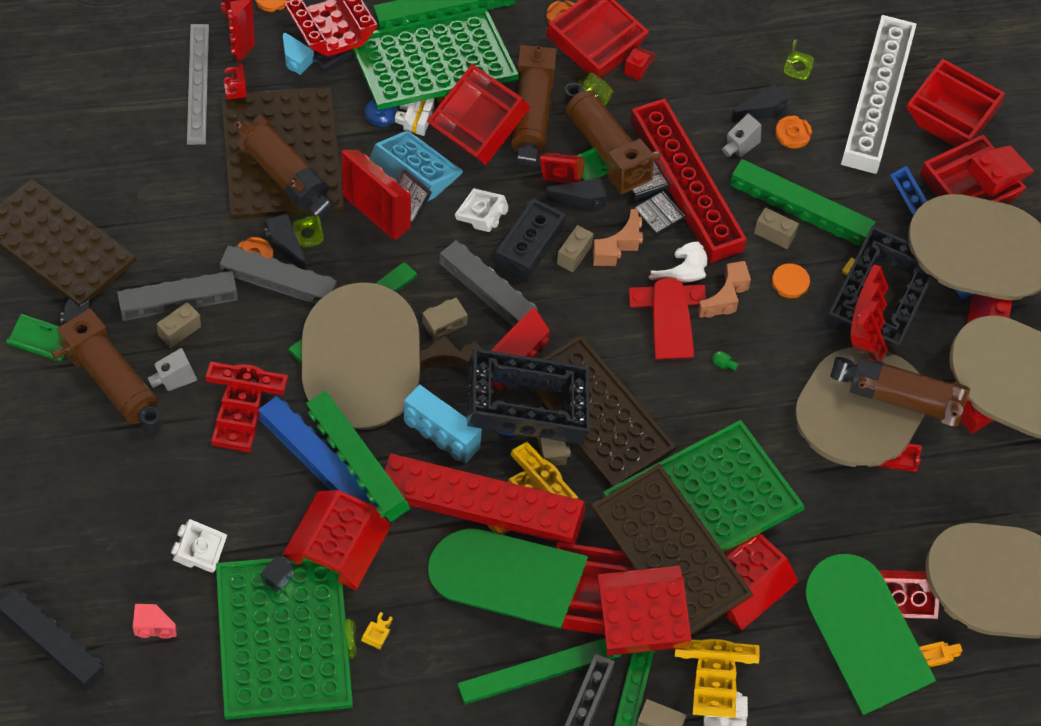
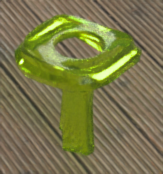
M795 40L791 53L785 63L784 71L791 77L804 80L808 78L812 71L814 58L807 54L795 52L798 41ZM796 61H801L806 65V69L796 71L792 64Z
M320 216L293 222V230L301 247L315 246L323 241L324 235ZM304 228H312L315 234L311 238H303L300 232Z
M351 619L345 621V636L348 644L349 659H353L357 655L354 642L356 625L355 621Z

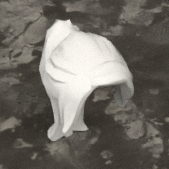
M692 242L684 245L682 248H678L674 255L676 258H685V261L672 269L662 271L651 270L649 279L661 280L671 278L687 283L705 278L704 267L707 266V255L703 249L704 246L699 242Z

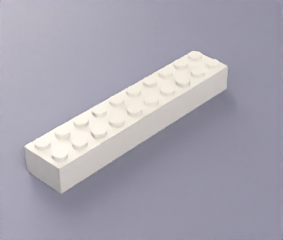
M882 15L841 165L877 174L916 23Z

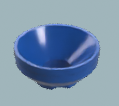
M372 99L366 105L365 116L372 125L379 127L389 126L395 122L398 107L377 110Z

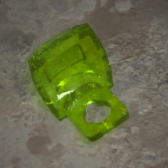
M592 72L578 81V84L583 88V92L592 91L606 107L614 92L607 82Z

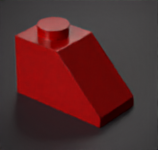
M640 47L634 48L626 60L624 74L640 81L656 54Z

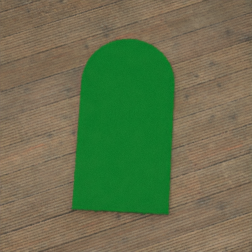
M465 529L448 535L435 547L430 555L428 573L436 591L451 601L561 629L586 566L588 556L480 529Z
M838 554L827 557L814 568L806 585L807 605L862 715L882 708L897 699L936 682L884 578L872 563L856 555Z

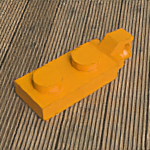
M943 641L919 647L929 667L952 662L953 658L960 656L962 652L960 644L949 646L948 643Z

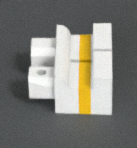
M435 99L400 105V109L407 110V112L397 111L395 122L404 125L403 130L405 131L408 130L425 136L429 125L427 120L433 114Z

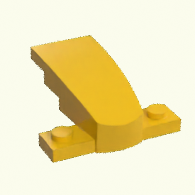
M528 442L512 450L511 456L525 471L509 478V483L578 499L576 494L562 480L558 469L552 463L543 459ZM487 525L496 534L504 535L510 531Z
M720 639L691 640V647L675 648V657L699 659L696 672L693 715L736 718L735 662L746 664L759 663V645L739 644Z

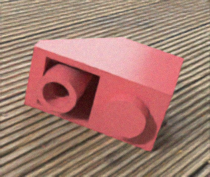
M135 604L133 620L135 636L141 638L159 636L164 639L177 637L175 623L156 604Z

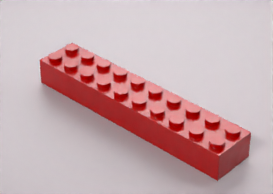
M664 98L632 109L630 119L632 127L639 139L644 142L652 153L655 151L660 152L661 157L654 161L668 182V190L678 208L685 214V220L694 236L704 246L703 249L709 262L713 263L744 252L747 238L666 99Z
M390 454L385 468V472L409 506L554 542L575 544L586 510L583 500L399 455Z

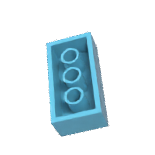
M420 384L404 400L405 423L409 427H414L420 431L424 438L431 439L441 450L449 452L456 461L466 464L480 449L482 429L468 427L466 417Z

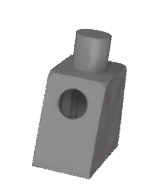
M748 113L727 134V145L722 148L723 153L727 157H730L733 153L742 157L761 142V124Z
M182 348L156 362L155 367L158 373L148 377L152 388L164 383L167 391L197 381Z

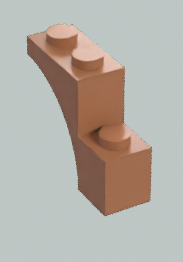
M638 209L630 210L629 220L620 232L605 239L594 240L593 266H616L617 259L621 258V251H638L639 243L643 241V233L639 232V228L642 227V217H638Z
M745 261L726 265L724 274L726 283L715 296L699 302V318H709L720 314L728 315L736 312L739 302L736 292L741 293L749 290L751 282Z

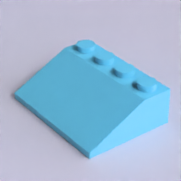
M408 130L376 143L370 156L371 161L376 166H380L389 177H393L396 181L401 172L407 170L432 192L428 201L438 196L463 172L462 169Z

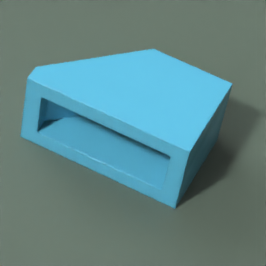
M284 33L283 47L286 66L289 70L301 75L313 63L314 52L308 46Z

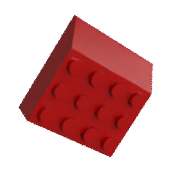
M579 0L548 24L546 36L597 82L627 59L632 50L638 48L649 31L615 0Z
M942 59L906 107L920 128L952 146L958 147L979 136L1000 108L1005 93Z
M471 64L427 122L451 142L486 166L531 107L522 97Z
M984 134L924 162L920 172L921 178L936 197L957 194L1010 205L1027 188L1020 180L991 197L968 173L969 166L974 157L987 150L995 149Z
M343 150V197L395 241L411 228L410 192L398 185L393 177H389L367 155H363L359 150Z
M557 542V549L588 556L586 566L562 628L605 635L597 574L633 571L635 569L621 551Z
M680 566L597 574L607 656L691 647L685 587Z

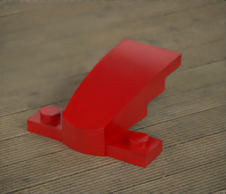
M873 265L857 301L851 326V341L855 350L868 352L870 358L883 361L888 349L880 330L885 323L882 313L887 306L884 295L889 287L881 266Z
M666 278L655 282L653 287L629 288V308L652 307L655 360L694 358L688 306L699 305L700 301L706 300L705 285L683 286L682 282L677 279Z
M210 362L206 374V382L228 385L216 419L211 446L251 452L259 419L258 410L261 408L262 393L268 392L284 395L288 375L263 371L252 365L242 364L233 366Z

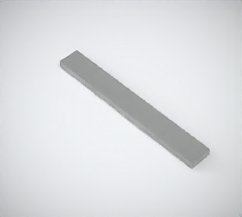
M191 24L187 145H206L209 24Z

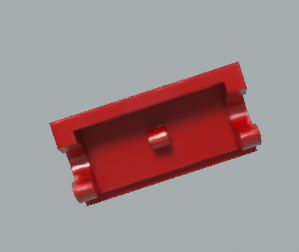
M243 65L226 68L225 73H234V76L224 78L226 99L246 98Z
M908 444L898 457L883 462L882 465L878 466L917 472L922 445Z

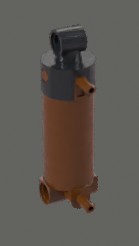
M259 114L252 123L246 121L235 123L234 126L241 135L235 141L236 144L258 162L301 211L311 210L315 215L323 219L335 206L333 200L327 196L329 185L275 131V126L262 114Z
M861 355L859 363L856 365L847 358L835 357L830 377L837 381H851L850 393L940 419L941 423L950 426H959L964 406L971 390L969 387L953 382V384L946 383Z

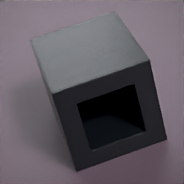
M276 556L261 572L262 583L276 593H279L294 576L291 562L285 558L281 559L279 556Z

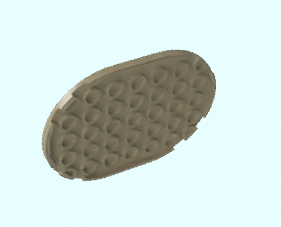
M951 194L938 196L927 201L914 214L908 230L910 250L918 260V265L927 274L936 278L939 283L955 290L1004 300L1022 299L1041 291V223L1027 212L1005 203Z
M353 283L331 291L312 308L303 328L302 383L308 401L326 390L355 430L377 428L404 412V400L417 388L420 381V334L418 322L411 306L395 291L373 283Z
M984 316L972 320L958 332L951 346L950 368L953 371L956 383L971 389L968 400L983 415L1027 435L1041 439V332L1002 316Z
M854 347L841 349L830 354L820 362L801 392L795 410L797 428L801 436L806 439L814 451L833 462L851 467H856V465H867L868 467L882 465L883 462L895 459L906 449L923 420L924 414L850 393L851 381L841 382L830 377L835 357L847 358L856 365L859 363L861 355L869 358L870 356L868 352L855 350ZM887 351L882 362L919 374L906 360Z
M979 523L959 524L943 531L933 542L927 554L926 576L935 599L938 598L944 606V610L954 620L958 619L967 625V628L976 632L997 636L1041 638V536L1022 528Z

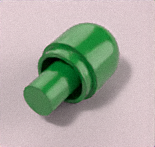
M717 351L713 354L712 361L716 366L722 369L731 368L736 370L739 364L732 361L733 358L723 351Z

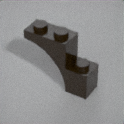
M444 336L440 340H435L426 350L420 351V372L437 365L456 366L468 372V361L473 349L482 348L474 341L470 345H465L459 351Z

